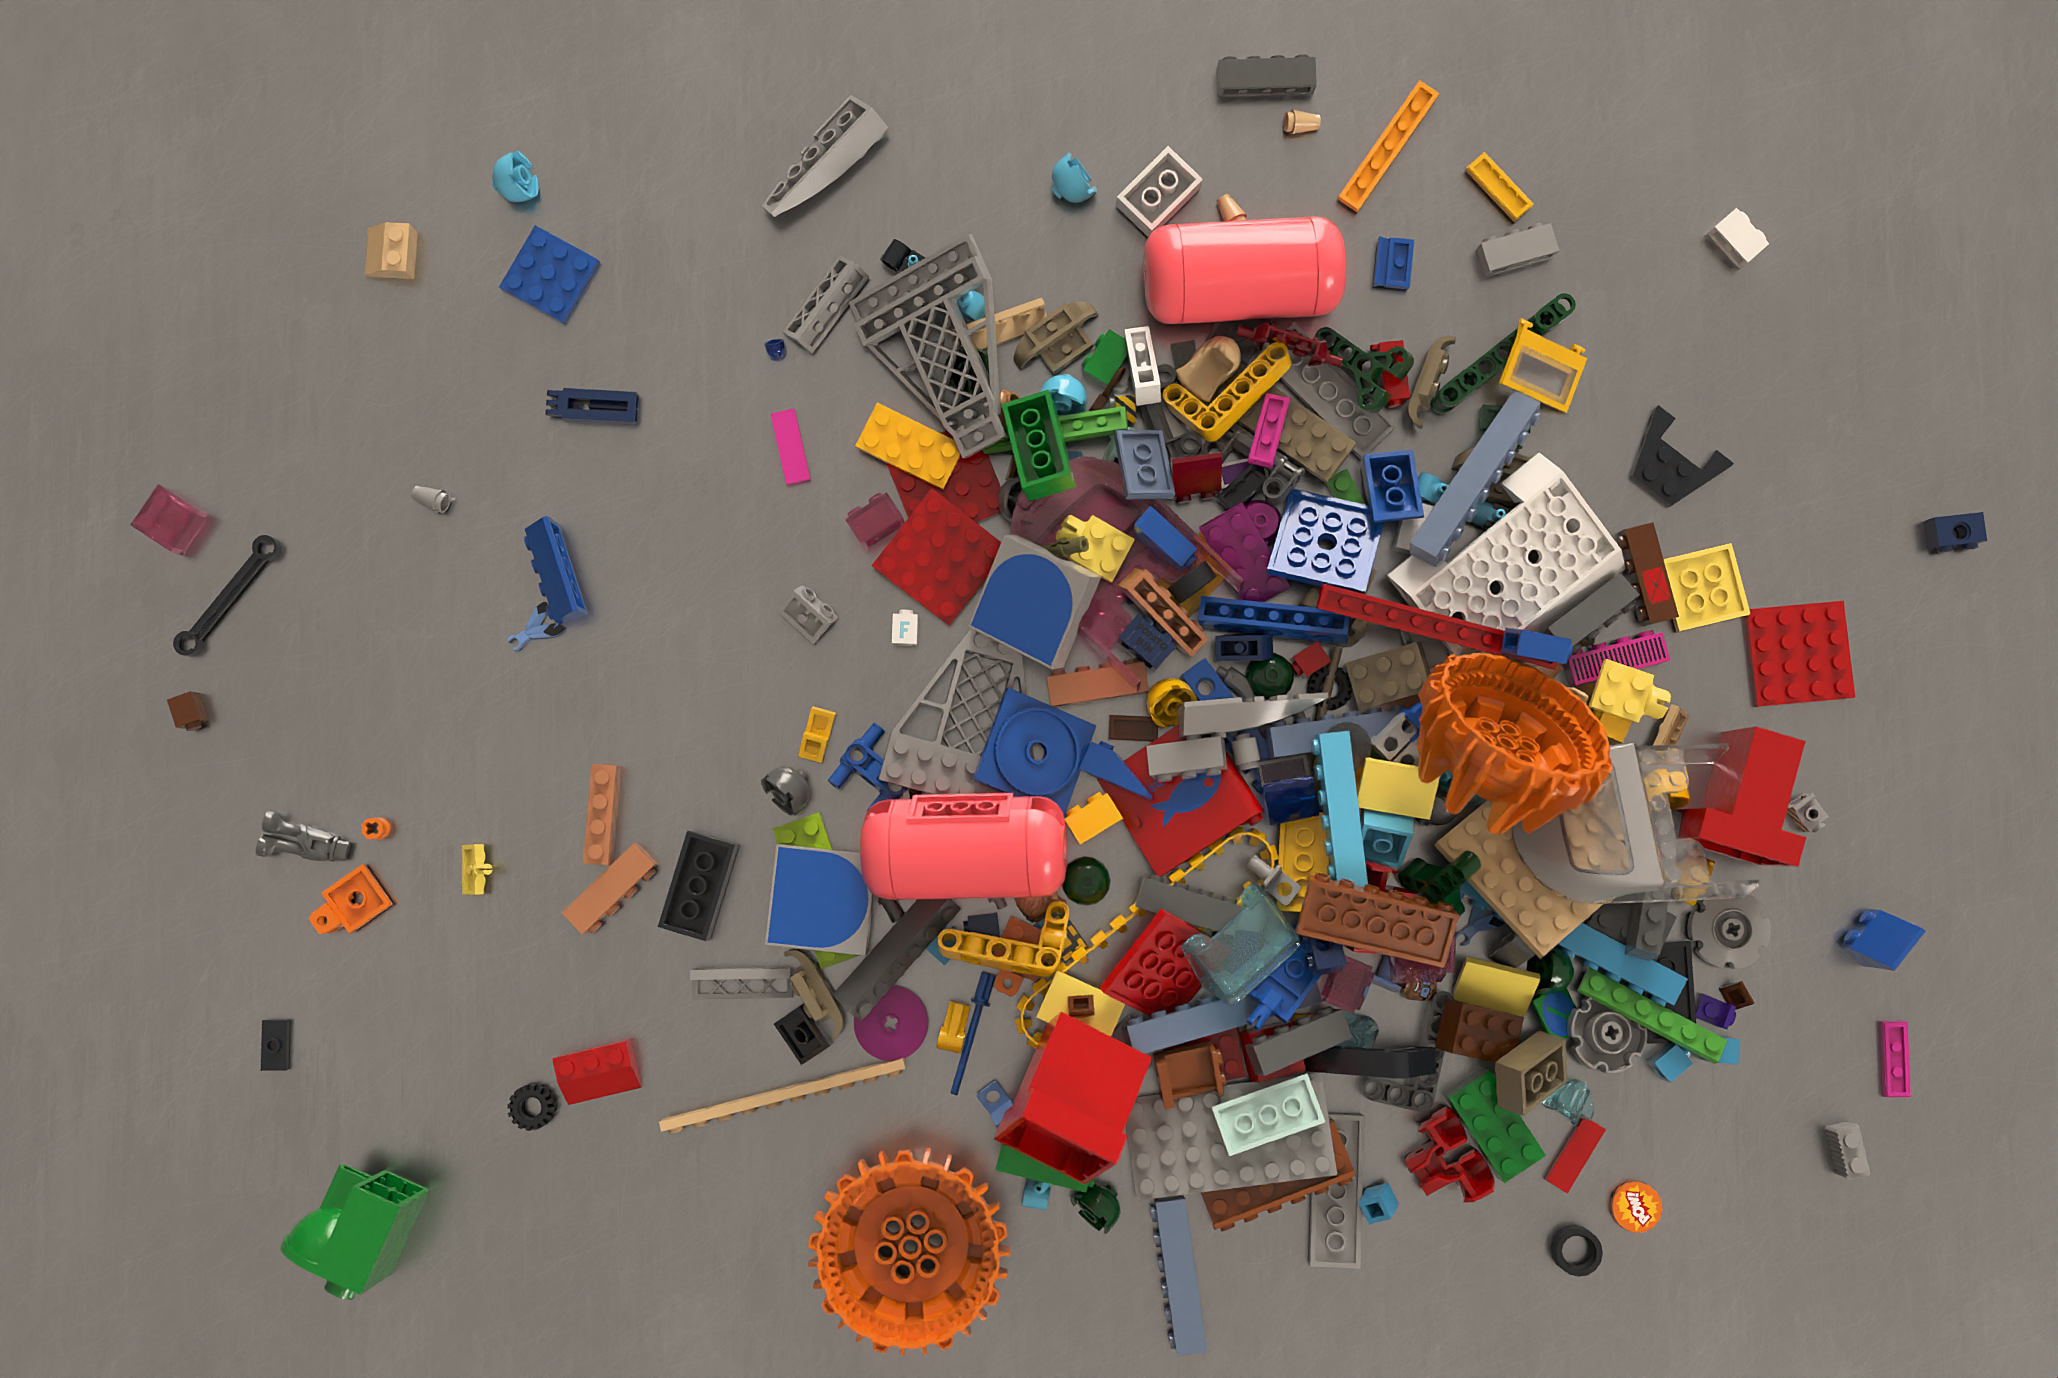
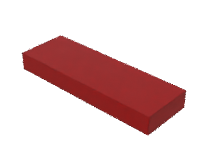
M1582 1115L1544 1179L1568 1194L1606 1129Z

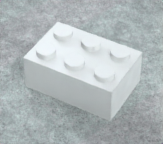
M1167 146L1117 196L1116 207L1149 237L1157 228L1164 226L1201 189L1203 179Z

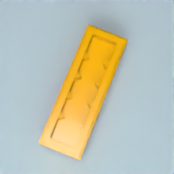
M1485 152L1465 169L1513 222H1516L1534 205Z

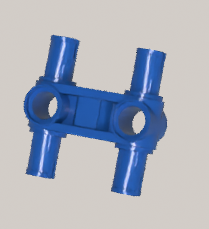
M876 723L870 726L861 739H855L847 747L846 752L840 758L839 762L841 764L828 779L832 786L840 789L852 773L858 774L880 793L871 806L883 800L900 799L907 790L906 787L902 786L900 791L894 792L890 790L888 782L878 780L884 759L873 752L872 747L885 731ZM855 750L860 751L863 754V758L860 761H853L849 754Z

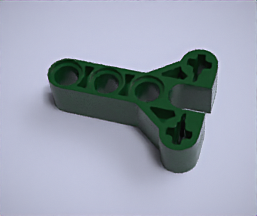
M1320 328L1315 334V337H1318V341L1325 340L1328 335L1333 336L1332 342L1327 345V349L1330 351L1329 354L1343 358L1344 351L1347 348L1352 349L1351 355L1346 359L1343 358L1342 364L1354 372L1359 391L1357 403L1362 409L1370 413L1379 412L1392 395L1378 385V376L1382 372H1390L1403 381L1414 364L1413 355L1400 346H1395L1386 352L1366 353L1332 328ZM1397 357H1402L1404 359L1403 362H1398ZM1367 361H1370V369L1366 372H1362L1363 364ZM1369 397L1374 400L1372 404L1367 401Z
M1464 851L1445 867L1429 864L1421 858H1415L1399 872L1398 878L1407 890L1415 894L1421 891L1427 893L1433 904H1438L1441 901L1453 905V909L1456 910L1460 917L1465 912L1464 904L1461 901L1460 886L1481 868V861L1471 851Z

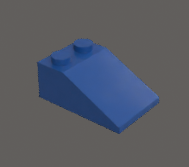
M1413 450L1364 454L1361 467L1362 477L1374 523L1424 518Z
M1871 909L1861 915L1860 923L1855 930L1853 929L1844 937L1845 942L1841 948L1865 967L1895 971L1926 931L1885 911Z

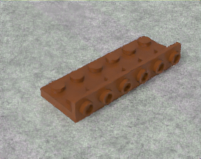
M1315 873V876L1307 875L1308 886L1295 930L1297 934L1445 968L1459 914L1453 909V905L1441 901L1438 904L1429 903L1428 899L1420 896H1414L1413 899L1404 897L1403 893L1395 890H1389V893L1379 891L1380 888L1365 884L1364 887L1356 886L1355 882L1341 878L1340 881H1335L1323 873Z
M1334 1120L1330 1121L1329 1124L1337 1175L1201 1192L1213 1222L1214 1230L1219 1228L1221 1232L1235 1227L1234 1222L1244 1219L1245 1223L1259 1217L1257 1213L1267 1210L1268 1214L1282 1209L1281 1204L1290 1201L1291 1204H1296L1305 1200L1304 1195L1314 1192L1315 1195H1319L1329 1191L1328 1186L1338 1183V1186H1342L1352 1182V1177L1356 1176Z

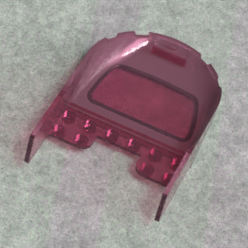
M1076 457V459L1070 460L1076 483L1075 488L1030 502L1022 490L1016 501L1011 518V535H1018L1039 546L1041 544L1057 542V531L1061 530V524L1066 517L1072 515L1083 522H1087L1090 516L1094 515L1135 539L1113 582L1109 583L1100 578L1090 605L1080 620L1077 633L1138 691L1141 688L1140 680L1110 651L1120 641L1118 637L1132 621L1129 613L1121 607L1129 597L1118 584L1134 568L1146 569L1152 575L1156 572L1165 582L1174 584L1202 561H1207L1238 592L1243 589L1244 579L1161 499H1126L1118 463L1096 459V457ZM1149 506L1153 507L1197 547L1196 557L1198 559L1190 569L1185 568L1182 573L1135 538L1134 525ZM1058 557V558H1060V559H1063V560H1066V561H1070V560L1068 559V557H1066V558Z

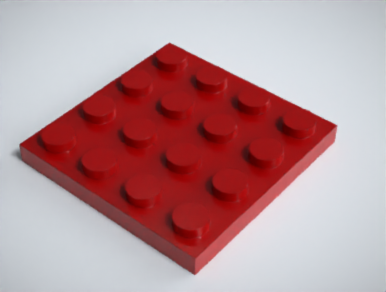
M947 430L940 432L941 434L954 440L953 436ZM983 450L968 458L960 457L944 490L886 463L908 518L931 488L976 523L1001 514L998 507V493L1001 486L988 453L984 454Z
M931 488L871 566L950 626L988 577L1001 541Z
M1844 601L1749 609L1750 614L1744 616L1755 707L1855 698Z
M1160 909L1099 988L1104 994L1152 1017V1013L1166 1010L1167 1014L1176 1012V1006L1190 1003L1231 951V948L1226 943Z

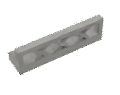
M839 255L782 333L797 341L806 351L813 354L848 307V302L854 299L870 276L856 262ZM846 265L842 272L838 273L841 267ZM830 286V288L827 290V292H824V293H823V291L826 289V287ZM816 305L815 308L811 312H809L811 307ZM801 324L798 331L796 333H793L797 326Z
M793 967L701 968L690 970V980H693V999L793 997L792 980L790 979L793 976ZM734 979L740 987L734 993H728L721 985L726 980ZM751 979H760L766 986L759 993H753L746 984ZM775 979H787V992H777L771 984ZM699 980H710L716 987L710 993H699ZM743 988L747 993L738 992ZM767 988H769L772 992H764V991H765ZM717 989H719L722 993H714V992H715Z

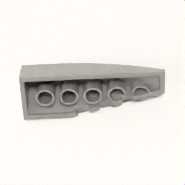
M850 95L815 132L813 136L816 140L810 148L808 146L804 147L800 153L803 157L799 163L790 166L787 170L785 182H778L761 207L772 216H776L817 194L840 177L858 159L863 158L867 150L883 137L884 132L889 127L872 107Z
M1328 693L1294 695V698H1289L1288 695H1277L1270 697L1269 700H1265L1264 696L1245 699V702H1242V697L1184 702L1177 708L1180 738L1187 737V741L1202 739V736L1209 735L1211 737L1221 736L1222 738H1227L1226 734L1255 729L1298 714L1327 699Z

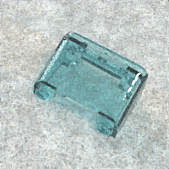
M1255 882L1250 884L1240 896L1246 908L1212 938L1204 934L1193 935L1180 946L1202 987L1228 1004L1241 1001L1300 946V940L1296 931L1266 891Z

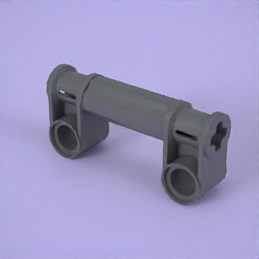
M1169 364L1157 366L1158 375L1162 372H1169L1172 375L1168 382L1160 381L1161 392L1168 385L1175 384L1176 382L1175 370ZM1130 376L1128 381L1132 383V377ZM1160 402L1139 405L1147 429L1163 431L1165 446L1170 454V458L1168 456L1169 465L1172 459L1197 456L1201 452L1202 439L1196 432H1187L1173 437ZM1188 439H1194L1197 441L1198 446L1194 450H1188L1185 448L1184 443Z
M1233 425L1217 441H1205L1203 444L1204 454H1209L1212 448H1220L1223 463L1235 448L1249 458L1254 435L1244 428L1239 429ZM1278 451L1276 452L1272 468L1262 466L1271 472L1266 481H1264L1262 488L1265 501L1270 505L1281 504L1291 490L1300 482L1305 473L1304 468L1296 467L1288 461L1286 456ZM1273 487L1281 490L1277 495H1270L1268 491Z

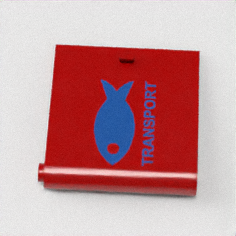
M1177 725L1147 746L1187 741V737L1180 738ZM1209 735V736H1202V739H1203V738H1210L1211 735ZM1145 746L1124 761L1153 795L1152 800L1097 778L1105 793H1108L1118 809L1124 824L1155 874L1159 877L1175 869L1240 825L1250 824V826L1258 824L1263 820L1262 815L1265 813L1227 752L1228 770H1221L1219 775L1207 776L1205 772L1197 773L1195 778L1182 779L1181 776H1174L1171 781L1157 782V779H1153L1149 775L1147 746Z

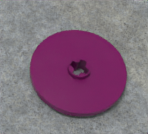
M893 985L862 1021L854 1017V1032L859 1044L871 1056L885 1061H895L913 1054L923 1043L928 1031V1015L923 1002L915 993L901 986ZM890 1016L891 1019H897L896 1029L892 1030L891 1027H885L886 1017Z

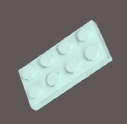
M1308 1073L1212 1107L1229 1156L1325 1123Z

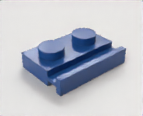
M1379 236L1373 286L1378 285L1398 289L1410 288L1414 239L1383 238V236Z

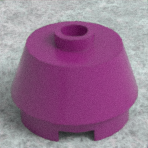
M1264 500L1249 501L1245 508L1269 546L1276 540L1282 520L1281 514L1274 505H1270Z

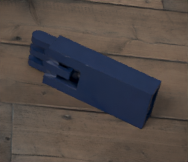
M563 388V391L547 390V396L556 397V400H546V406L556 407L555 410L546 409L545 415L557 416L561 417L564 421L637 425L639 394L637 392ZM573 399L590 400L589 410L583 409V403H573Z

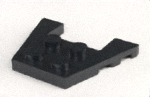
M1658 405L1652 412V418L1647 427L1646 436L1639 450L1630 478L1670 507L1730 468L1734 463L1718 450H1715L1701 468L1693 464L1661 439L1676 418Z

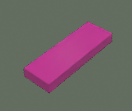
M1270 393L1265 394L1248 463L1269 468L1273 467L1290 403L1289 397Z
M795 409L771 413L786 485L810 481Z
M1880 1021L1882 1096L1911 1097L1908 1022Z

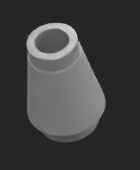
M415 486L411 493L413 500H416L434 513H444L450 505L451 498L450 495L446 494L445 490Z

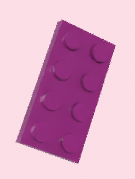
M1243 502L1199 526L1201 533L1241 600L1265 602L1291 588L1287 578L1267 574L1272 552Z

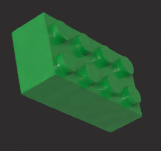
M1049 389L1002 404L1021 486L1028 501L1075 488L1076 483L1060 420Z
M1483 1067L1443 1093V1096L1496 1177L1503 1183H1506L1544 1158L1546 1154L1520 1114L1498 1107L1496 1078L1491 1070Z

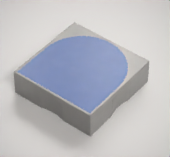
M1004 535L968 627L1050 669L1062 668L1076 639L1080 620L1090 605L1101 576L1074 562L1060 559L1051 554L1047 549L1018 535Z
M776 844L765 945L867 955L873 893L869 891L863 880L860 853Z

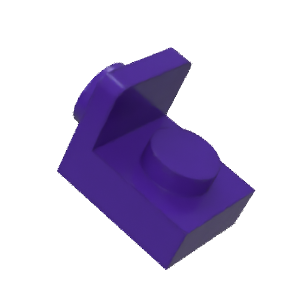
M1700 993L1695 1006L1696 1018L1719 1028L1728 1029L1735 1021L1736 1006Z

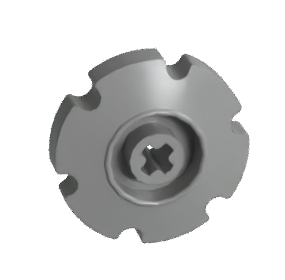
M1726 889L1716 890L1703 896L1698 901L1700 910L1698 912L1691 911L1688 919L1689 940L1698 942V947L1695 949L1697 955L1710 965L1723 968L1728 962L1730 968L1740 969L1757 961L1760 958L1758 953L1759 947H1767L1771 936L1769 918H1764L1760 915V911L1763 909L1762 904L1750 894L1737 890L1734 891L1732 896ZM1729 925H1732V928L1729 930L1730 933H1727L1726 930L1729 929Z
M1584 997L1581 1000L1582 1008L1572 1009L1567 1021L1568 1037H1572L1574 1040V1045L1570 1048L1573 1055L1582 1065L1589 1069H1597L1600 1066L1602 1073H1618L1627 1070L1633 1066L1632 1057H1641L1645 1050L1647 1028H1642L1640 1024L1596 1002L1592 997Z

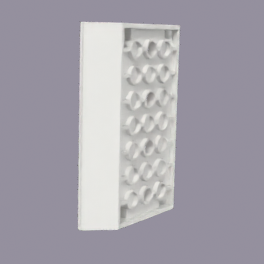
M1537 453L1500 483L1514 503H1521L1447 563L1440 560L1437 566L1434 567L1411 555L1386 575L1409 606L1450 617L1458 611L1462 614L1465 621L1505 631L1506 627L1543 634L1549 626L1626 569L1620 547L1565 473L1541 453ZM1569 519H1573L1577 525L1573 533L1568 532L1566 529V523ZM1531 550H1536L1539 555L1538 561L1534 564L1528 560V554ZM1495 580L1501 585V590L1496 595L1490 591V584ZM1442 641L1448 649L1449 656L1454 654L1459 657L1465 654L1471 655V653L1491 654Z

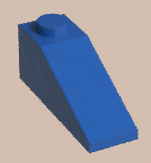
M1100 741L1099 744L1090 743L1079 769L1089 775L1152 800L1153 795L1120 755L1113 751L1114 746Z

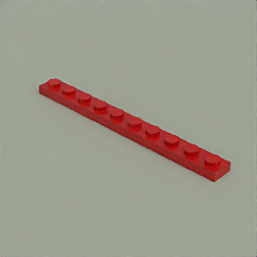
M1322 584L1316 605L1317 609L1553 670L1556 669L1557 662L1501 652L1505 632L1503 630L1327 584Z

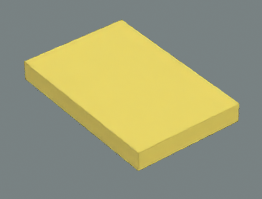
M1365 757L1357 792L1358 807L1430 820L1440 776L1433 782L1426 784L1421 782L1418 777V766Z
M1466 956L1452 996L1456 1001L1525 1017L1539 984L1540 974Z
M1057 970L1036 1017L1049 1023L1060 1012L1069 1015L1068 996L1093 995L1095 1016L1075 1019L1111 1037L1125 1004L1104 994L1100 989Z

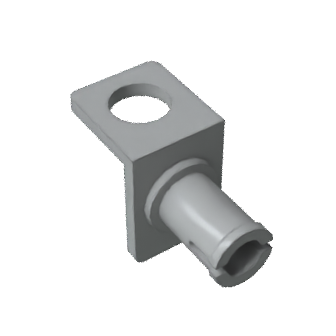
M1257 855L1247 865V869H1250L1264 880V890L1284 906H1288L1301 890V886L1282 872L1280 865H1277L1276 868H1271L1258 858ZM1283 882L1290 884L1292 887L1291 894L1286 897L1279 895L1277 892L1278 885Z

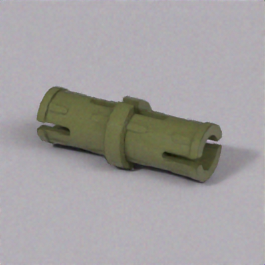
M1080 536L1073 539L1061 538L1057 542L1041 544L1040 546L1056 557L1066 558L1074 553L1087 552L1089 542L1085 536Z

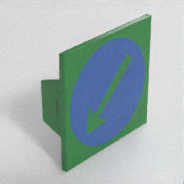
M1566 988L1555 995L1541 994L1535 998L1532 1004L1547 1034H1552L1565 1040L1568 1039L1567 1021L1572 1009L1576 1008L1568 989Z

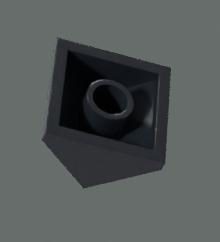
M805 1003L774 1023V1026L801 1065L833 1044V1041L819 1020L815 1022L813 1017L810 1018L806 1014L803 1007Z

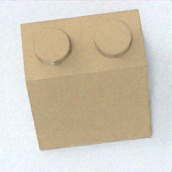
M384 222L368 228L365 276L414 279L418 232L409 223Z

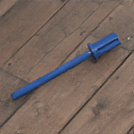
M981 972L975 996L971 998V1002L976 1003L950 1092L956 1096L958 1095L983 1006H990L988 1002L996 977L991 973Z

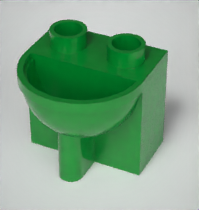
M340 1164L320 1208L303 1217L294 1226L290 1234L284 1237L280 1247L285 1257L297 1266L326 1279L327 1282L324 1289L328 1293L342 1299H354L356 1293L362 1295L393 1273L430 1190L386 1170L371 1176L351 1166Z

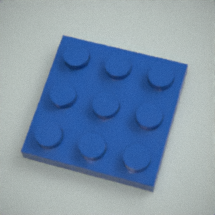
M535 225L499 288L564 324L600 261Z

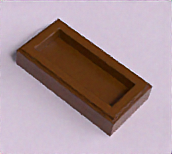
M1109 715L1108 740L1153 742L1158 738V725H1156L1151 717Z

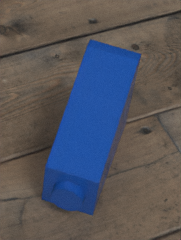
M1149 506L1134 525L1135 538L1182 573L1185 568L1190 569L1198 559L1196 557L1197 547L1153 507Z
M1505 627L1501 652L1567 664V659L1572 655L1571 639Z

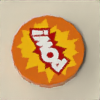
M1638 1181L1626 1182L1616 1189L1613 1198H1611V1214L1616 1223L1627 1231L1634 1233L1646 1232L1653 1228L1660 1220L1662 1213L1661 1199L1657 1192L1647 1184Z

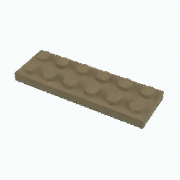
M1240 364L1239 369L1217 388L1209 403L1211 404L1246 367ZM1274 386L1266 392L1289 397ZM1248 390L1242 391L1240 394H1244L1248 392ZM1265 394L1237 421L1254 434ZM1289 397L1290 403L1277 450L1325 483H1328L1355 448L1357 442ZM1231 407L1225 408L1223 411H1228Z

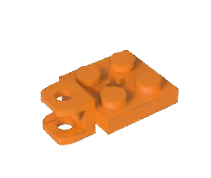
M362 864L321 892L327 903L316 909L310 915L309 920L319 934L333 933L342 926L345 927L349 934H352L392 906L393 903L366 864ZM355 892L363 895L360 905L352 903L354 899L352 894Z
M1010 916L1001 938L1038 945L1042 929ZM1001 949L995 950L993 955L996 957H1002L1005 954V952ZM1000 969L995 981V989L1006 995L1014 996L1018 992L1024 977L1036 982L1038 976ZM1010 979L1013 985L1006 987L1003 981Z

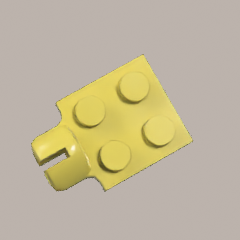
M1072 515L1066 517L1061 524V530L1057 531L1056 540L1085 536L1089 542L1087 552L1071 554L1068 559L1100 575L1107 582H1113L1135 539L1094 515L1090 516L1087 522H1083Z
M1605 659L1589 707L1634 723H1639L1642 715L1655 719L1663 718L1668 710V707L1663 705L1665 702L1670 703L1671 694L1653 685L1654 675Z

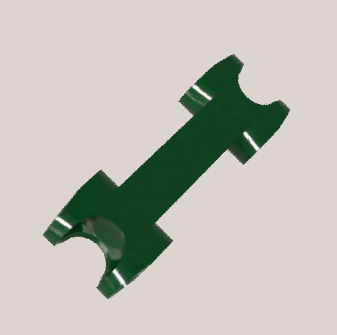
M1567 293L1556 296L1527 320L1533 324L1532 328L1528 327L1527 330L1542 337L1546 336L1575 310L1576 303L1574 298ZM1560 299H1565L1569 302L1570 309L1566 311L1562 304L1558 303ZM1518 328L1445 384L1437 396L1432 398L1431 407L1433 411L1440 415L1449 413L1469 395L1505 368L1517 336ZM1498 350H1504L1508 358H1500ZM1479 365L1487 366L1489 374L1481 373ZM1437 398H1438L1439 402H1440L1443 406L1448 407V408H1447V409H1440L1439 407H1437V405H1436V400H1437Z

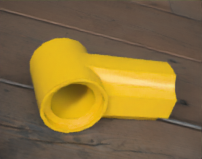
M949 1001L944 1025L941 1026L936 1048L960 1054L970 1005Z

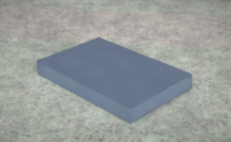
M1116 430L1113 435L1126 499H1173L1175 490L1163 431Z

